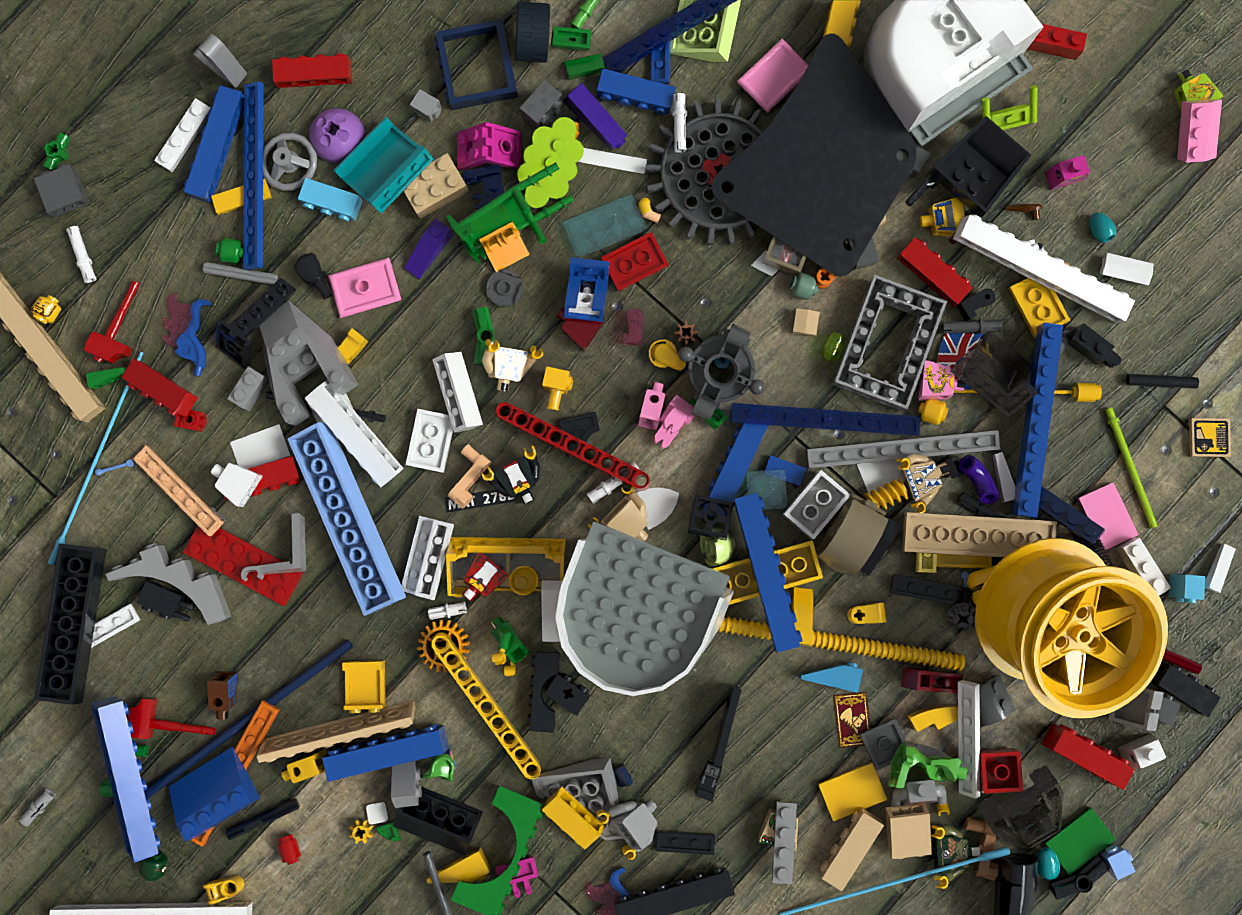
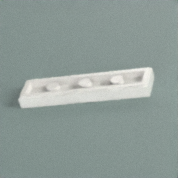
M132 603L95 623L91 648L140 621Z

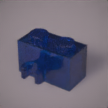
M500 174L482 178L485 195L474 194L472 196L473 200H481L480 204L474 205L476 210L505 192Z

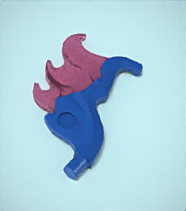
M174 293L169 297L167 303L172 320L168 321L164 318V324L170 331L171 337L168 338L166 335H163V338L168 345L178 347L175 350L177 355L194 362L196 366L193 375L200 377L203 368L206 367V351L197 338L196 333L200 330L201 307L204 305L211 306L212 302L199 299L191 304H181L176 300L178 294Z
M624 867L613 871L610 880L600 888H593L591 882L588 883V896L593 901L603 905V911L597 910L599 915H617L614 905L617 898L623 895L632 897L619 881V875L625 872Z

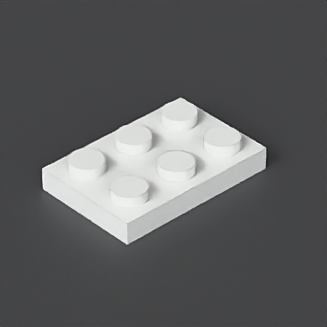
M417 409L406 465L444 473L453 433L449 415Z

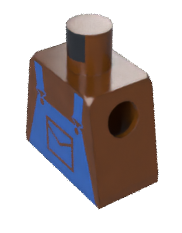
M218 671L207 681L208 709L216 711V719L218 720L228 719V711L236 704L238 672Z

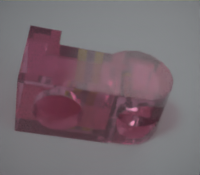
M632 308L627 312L626 316L627 323L629 324V334L623 335V345L642 346L643 313L637 308Z

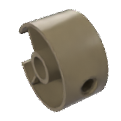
M852 493L828 528L818 549L817 557L837 572L850 576L856 575L870 557L889 520L884 517L887 512L878 508V504L869 499L866 501Z

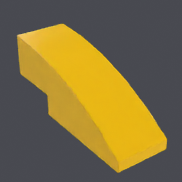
M794 587L791 611L795 612L797 619L794 625L796 631L799 630L801 633L802 642H799L800 646H810L812 644L813 589Z
M958 705L928 707L906 715L916 732L930 725L939 730L958 720Z

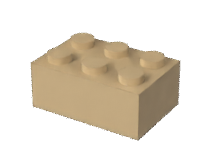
M448 153L431 162L404 190L420 219L469 192Z

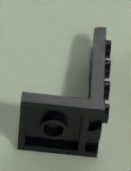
M280 278L230 324L222 319L216 323L215 347L243 369H246L250 366L252 342L247 337L292 297L296 289Z

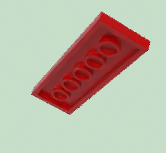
M197 526L183 551L186 555L282 606L287 605L304 573L264 574L261 580L257 577L258 572L255 571L247 574V581L242 580L241 572L245 567L281 563L284 561L220 527L212 536H208Z

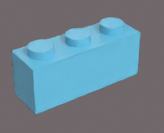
M305 178L298 197L303 207L310 210L314 208L319 209L321 213L331 216V214L338 215L339 219L349 222V220L356 221L363 201L357 194Z

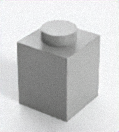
M420 89L410 103L413 112L430 122L434 118H438L442 110L439 100Z

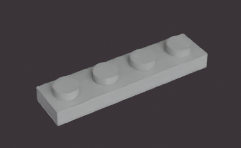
M776 801L772 883L792 884L796 802Z

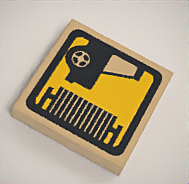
M1190 418V457H1231L1230 419Z

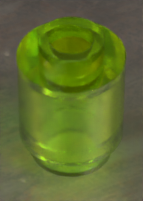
M831 332L820 351L823 354L822 357L831 362L833 359L838 360L845 345V337L839 333Z

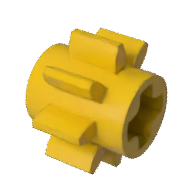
M357 819L356 826H350L349 829L353 830L349 837H353L356 840L355 844L359 841H363L366 844L368 842L367 837L372 838L374 836L370 832L374 825H369L367 823L368 819L364 822ZM358 830H365V833H359Z

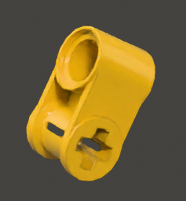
M884 603L851 607L847 612V618L854 624L886 622ZM857 612L861 613L860 617H854V614H856Z
M233 875L202 885L206 889L209 899L207 904H215L234 897L244 888L243 878L239 875ZM230 882L235 885V890L230 888Z

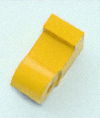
M353 328L338 347L347 365L356 358L369 342Z

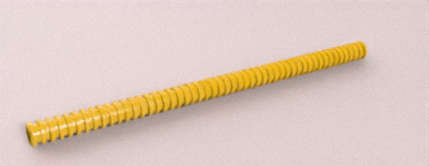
M727 616V618H723L719 628L720 633L725 631L726 634L731 632V634L737 633V635L742 634L743 636L748 635L749 637L772 639L766 622L760 623V621L754 622V620L749 622L748 619L743 621L742 618L737 620L736 617L731 619L730 616ZM812 630V644L809 646L813 645L815 648L819 646L821 649L825 647L827 650L831 648L833 651L838 649L839 652L844 650L845 653L850 651L851 654L856 652L857 655L862 653L863 656L868 654L869 657L874 655L875 658L880 656L881 659L886 657L887 660L892 658L893 661L896 659L900 662L904 660L906 663L910 661L912 664L916 662L918 665L922 663L924 666L928 664V666L934 665V667L958 669V671H962L965 665L963 654L958 655L957 653L952 654L951 652L946 653L945 651L940 652L939 650L934 651L933 649L928 650L927 648L922 649L915 646L910 648L909 645L904 647L903 644L898 646L897 643L892 645L891 642L886 644L885 641L880 643L879 640L874 642L873 639L868 641L867 638L862 640L861 637L856 639L854 636L850 638L848 635L844 637L842 634L838 636L836 633L832 635L830 632L826 634V632L820 633V631L814 632V630Z

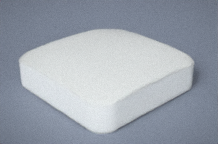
M385 802L366 806L369 824L372 825L388 820Z

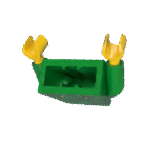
M498 617L491 623L494 627L492 634L499 644L497 648L499 653L492 654V662H495V665L504 664L507 656L510 665L504 666V675L514 676L516 674L515 664L528 656L530 652L508 621L504 622L501 617Z

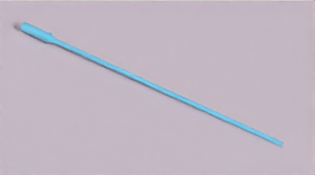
M143 352L139 353L137 360L141 361ZM125 385L63 533L56 540L48 564L56 565L59 544H66L65 536L129 389L127 385Z
M1007 846L983 852V854L976 858L780 912V915H789L973 862H988V860L1010 855V850Z

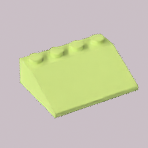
M680 0L671 39L670 54L709 62H728L741 0Z

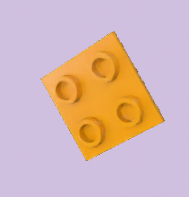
M513 221L479 239L496 272L529 255Z

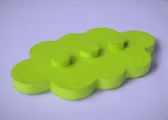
M559 117L554 121L551 128L540 126L532 133L533 144L527 146L523 152L525 162L517 170L519 182L527 179L528 175L532 176L543 170L545 166L548 167L555 162L559 167V170L552 173L551 177L548 175L534 183L535 186L531 185L525 189L524 197L527 204L531 207H543L548 202L549 197L554 199L564 197L568 192V181L572 180L577 174L576 162L582 158L584 149L581 142L575 139L576 124L568 117Z

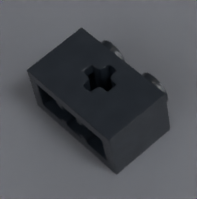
M558 673L545 692V695L577 716L590 697L589 689L582 684L577 686L572 682L573 678L568 674ZM571 688L574 696L569 695L566 697L564 689L569 690Z

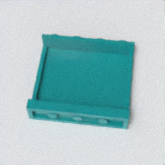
M385 117L333 171L381 214L434 158L425 147L419 146L394 126L388 117Z

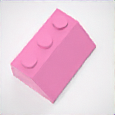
M1222 99L1182 101L1178 160L1184 162H1203L1216 158Z

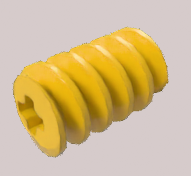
M899 477L898 481L893 479L891 484L885 483L884 488L878 486L877 491L872 489L870 494L864 493L866 501L869 499L878 504V508L882 506L885 510L888 509L887 503L892 507L894 506L895 499L901 503V496L906 500L908 499L907 489Z

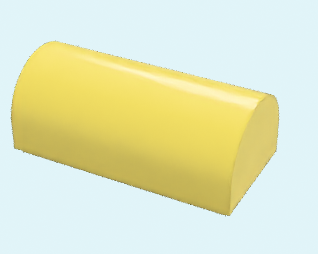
M916 552L915 572L936 573L937 553Z

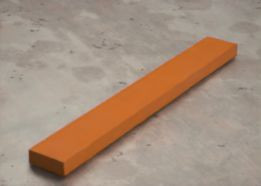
M265 700L261 701L234 749L246 770L280 711L279 708L267 703ZM214 827L191 841L203 847Z

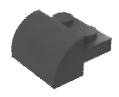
M994 675L981 683H977L979 684L980 727L1000 722L1006 719L1005 716L1016 711L1000 675Z

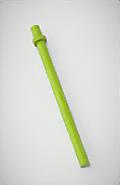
M1108 408L1105 410L1109 420L1107 423L1111 425L1150 529L1155 528L1158 525L1118 423L1120 420L1118 417L1116 418L1113 408Z

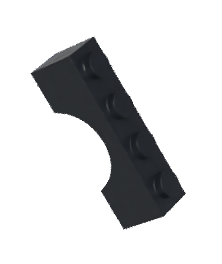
M537 651L536 656L532 655L531 667H535V672L530 678V687H533V695H529V706H532V713L528 714L527 726H530V731L554 733L556 711L545 703L542 696V688L544 682L549 677L559 673L560 653Z

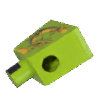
M1187 69L1178 75L1182 85L1174 90V94L1180 110H1182V101L1212 100L1223 97L1222 93L1205 73L1194 78L1190 70Z

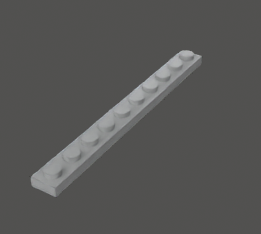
M997 430L807 449L806 453L808 469L893 461L913 453L933 457L1000 450V442Z

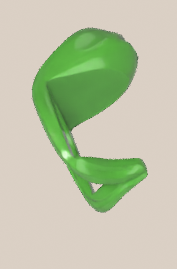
M445 753L434 756L430 764V770L423 774L421 778L440 777L444 781H453L454 764L451 756Z

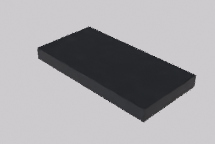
M731 684L711 758L715 766H722L741 694V689L738 685Z

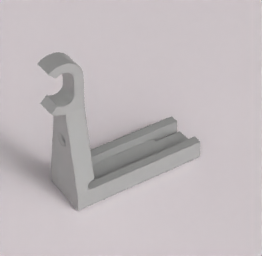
M300 513L291 514L293 563L291 564L288 561L245 567L241 572L242 580L247 581V574L255 571L258 572L257 577L261 580L264 574L306 571L305 517Z

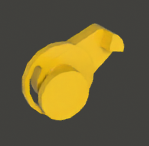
M662 339L655 341L650 346L649 359L655 366L659 368L670 367L680 372L685 369L686 362L680 360L675 345L672 342ZM659 342H666V344H657V345H655L656 343H659Z

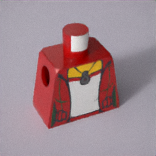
M479 552L463 580L469 587L462 595L470 602L477 594L486 598L508 578V574Z

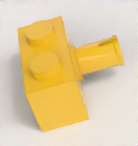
M546 366L542 386L544 390L550 391L548 409L558 411L561 395H567L568 390H572L573 377H571L569 371Z

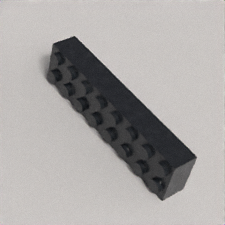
M59 544L34 700L70 705L83 703L107 549Z

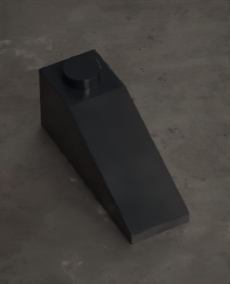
M891 519L888 520L875 549L859 571L868 576L871 574L901 527L900 524Z

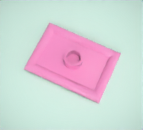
M782 38L736 82L769 113L799 84L808 64Z
M389 257L328 275L340 318L402 300Z

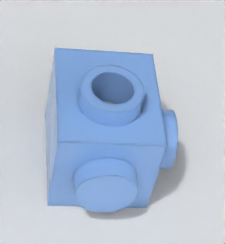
M1112 845L1107 847L1105 852L1101 853L1105 864L1109 868L1110 875L1117 880L1136 872L1131 863L1133 858L1127 849Z

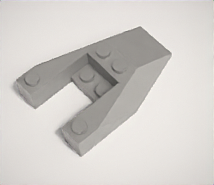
M290 301L284 303L259 326L268 380L276 405L286 423L297 426L311 416L294 384L319 367H321L333 390L341 395L346 394L359 385L333 338Z

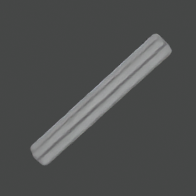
M208 262L203 264V272L207 274L271 285L278 281L277 274L254 270L248 271L242 268Z

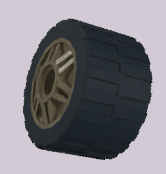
M519 1L517 21H514L513 41H516L515 60L546 63L552 38L550 4Z

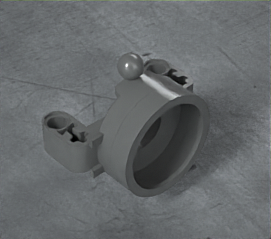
M732 323L730 330L726 328L723 334H716L704 339L695 348L694 352L690 347H682L679 350L678 356L680 360L689 362V377L696 389L693 398L696 400V403L691 413L710 421L714 410H718L721 402L735 400L744 395L749 389L756 395L764 391V383L759 379L753 380L755 360L752 351L748 347L751 340L748 339L751 331ZM723 357L732 362L735 371L731 379L720 382L711 377L709 365L716 358Z

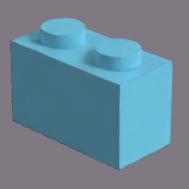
M1170 574L1169 585L1171 589H1169L1168 597L1176 598V602L1196 603L1197 599L1204 600L1205 576Z

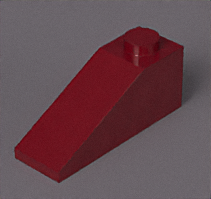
M903 667L901 687L918 691L958 693V682L963 680V674Z

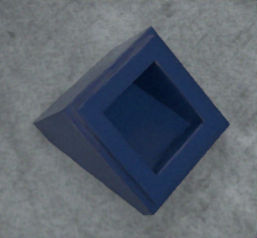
M624 764L613 769L615 779L620 787L633 784V779Z

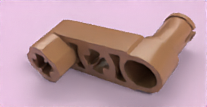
M966 817L964 829L981 833L979 841L980 855L983 852L993 851L997 834V823ZM991 860L974 863V876L995 881L999 871L998 863L991 862Z

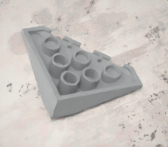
M610 758L585 761L541 773L536 779H532L538 797L542 799L545 796L550 798L562 786L598 820L605 817V815L597 817L596 813L598 810L604 809L608 812L609 808L619 805L616 779ZM609 817L608 822L603 824L605 826L600 837L604 840L623 839L610 821L612 817Z

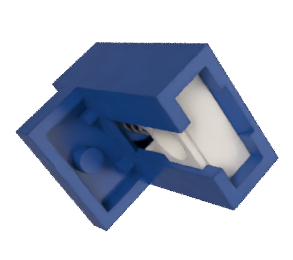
M571 257L564 318L603 322L609 280L608 261Z

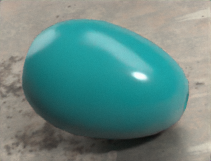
M1100 212L1091 215L1089 225L1094 238L1102 243L1112 240L1117 232L1114 222L1107 215Z
M1044 847L1040 849L1036 856L1039 860L1038 873L1044 879H1055L1060 873L1059 859L1050 848Z

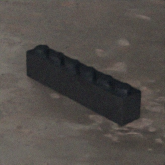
M717 867L712 869V873L704 875V872L694 874L692 879H677L672 885H657L655 890L647 891V889L637 891L636 895L632 897L628 895L620 896L614 902L617 915H670L733 896L735 892L729 871L726 868Z

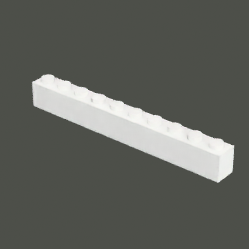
M971 214L962 218L953 237L954 240L1115 323L1127 320L1135 300L1129 298L1127 293L1116 291L1113 289V286L1096 281V277L1085 275L1080 272L1079 268L1064 264L1063 260L1048 256L1046 251L1031 247L1029 242L1014 238L1015 236L1012 233L998 230L996 225L981 221V218L977 215Z
M207 902L57 905L50 910V915H252V902H217L208 905Z

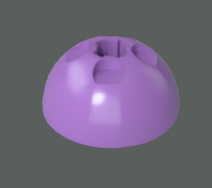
M331 108L318 114L313 120L309 131V139L317 156L333 164H340L365 138V129L360 119L352 112L342 108Z

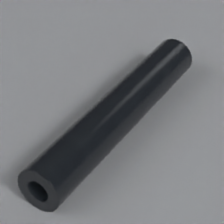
M1127 374L1126 384L1197 389L1199 378Z

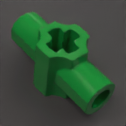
M58 132L54 141L46 143L44 150L47 157L42 165L43 167L53 171L56 170L59 163L68 159L69 154L66 147L71 139L69 136Z

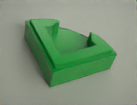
M394 821L376 827L377 832L390 841L401 840L398 828L393 827Z

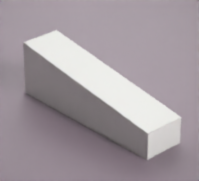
M1003 452L994 454L992 457L1001 503L1014 499L1016 487Z
M1221 544L1205 580V589L1221 593L1236 550L1235 548L1227 544Z

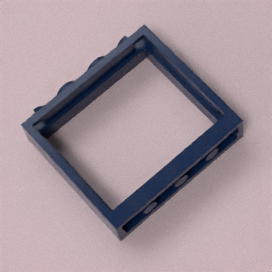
M503 19L436 32L437 39H434L436 51H440L441 56L437 57L440 69L443 68L444 75H441L443 87L447 86L448 92L445 93V100L447 104H450L452 110L518 98ZM497 31L508 87L455 97L444 42Z

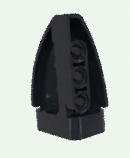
M1010 853V855L998 858L999 871L995 880L994 915H1031L1038 886L1039 860L1035 855ZM1004 882H1010V886L1004 889ZM1009 901V906L1003 909V903Z

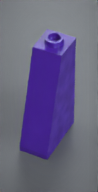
M582 83L563 99L565 105L610 150L615 147L619 149L626 142L624 138L627 134Z

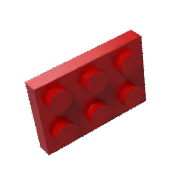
M652 232L601 257L602 261L609 262V275L618 292L669 267Z

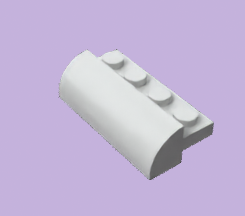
M419 516L401 585L404 592L435 600L454 524Z

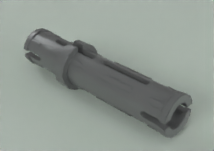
M1001 319L942 322V334L969 332L984 334V332H1000L1002 330L1000 328L1002 327Z

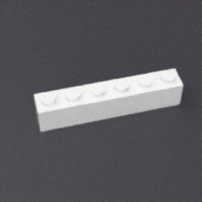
M328 380L305 397L308 405L317 412L322 422L329 426L335 437L341 440L346 446L347 451L358 460L359 465L370 474L372 480L380 487L404 469L343 396L333 390Z

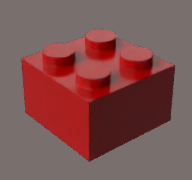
M1015 748L980 750V791L982 793L1023 791L1021 754L1019 750Z

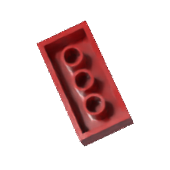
M1052 724L1041 743L1046 748L1122 790L1125 789L1135 770L1129 766L1130 762L1113 754L1112 751L1095 744L1091 739L1077 734L1075 730L1062 724L1059 727Z

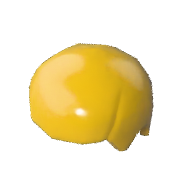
M519 566L510 574L509 586L514 593L520 596L529 595L538 586V575L534 569L528 566Z

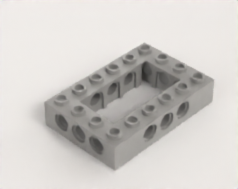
M874 275L870 279L831 385L900 411L907 410L947 301ZM884 304L917 316L892 385L888 383L889 381H881L870 377V374L857 372V369L863 363V354L870 344L869 338L873 329L876 328L877 324L875 322Z

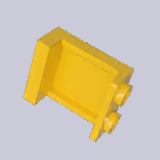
M385 660L343 662L342 671H345V705L343 710H349V713H360L361 710L368 709L369 713H376L386 707Z

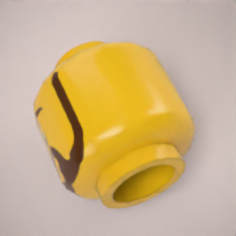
M50 295L47 298L43 296L38 297L31 308L32 317L45 325L53 323L61 311V307L57 304L59 301Z

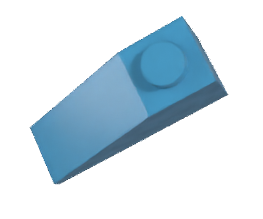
M847 661L846 665L837 664L800 673L798 678L858 693L863 669L858 668V664Z

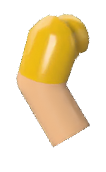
M642 198L638 204L641 216L658 223L661 214L652 211L648 198Z

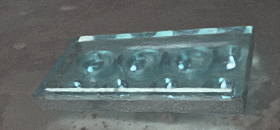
M633 194L563 222L577 258L647 230Z

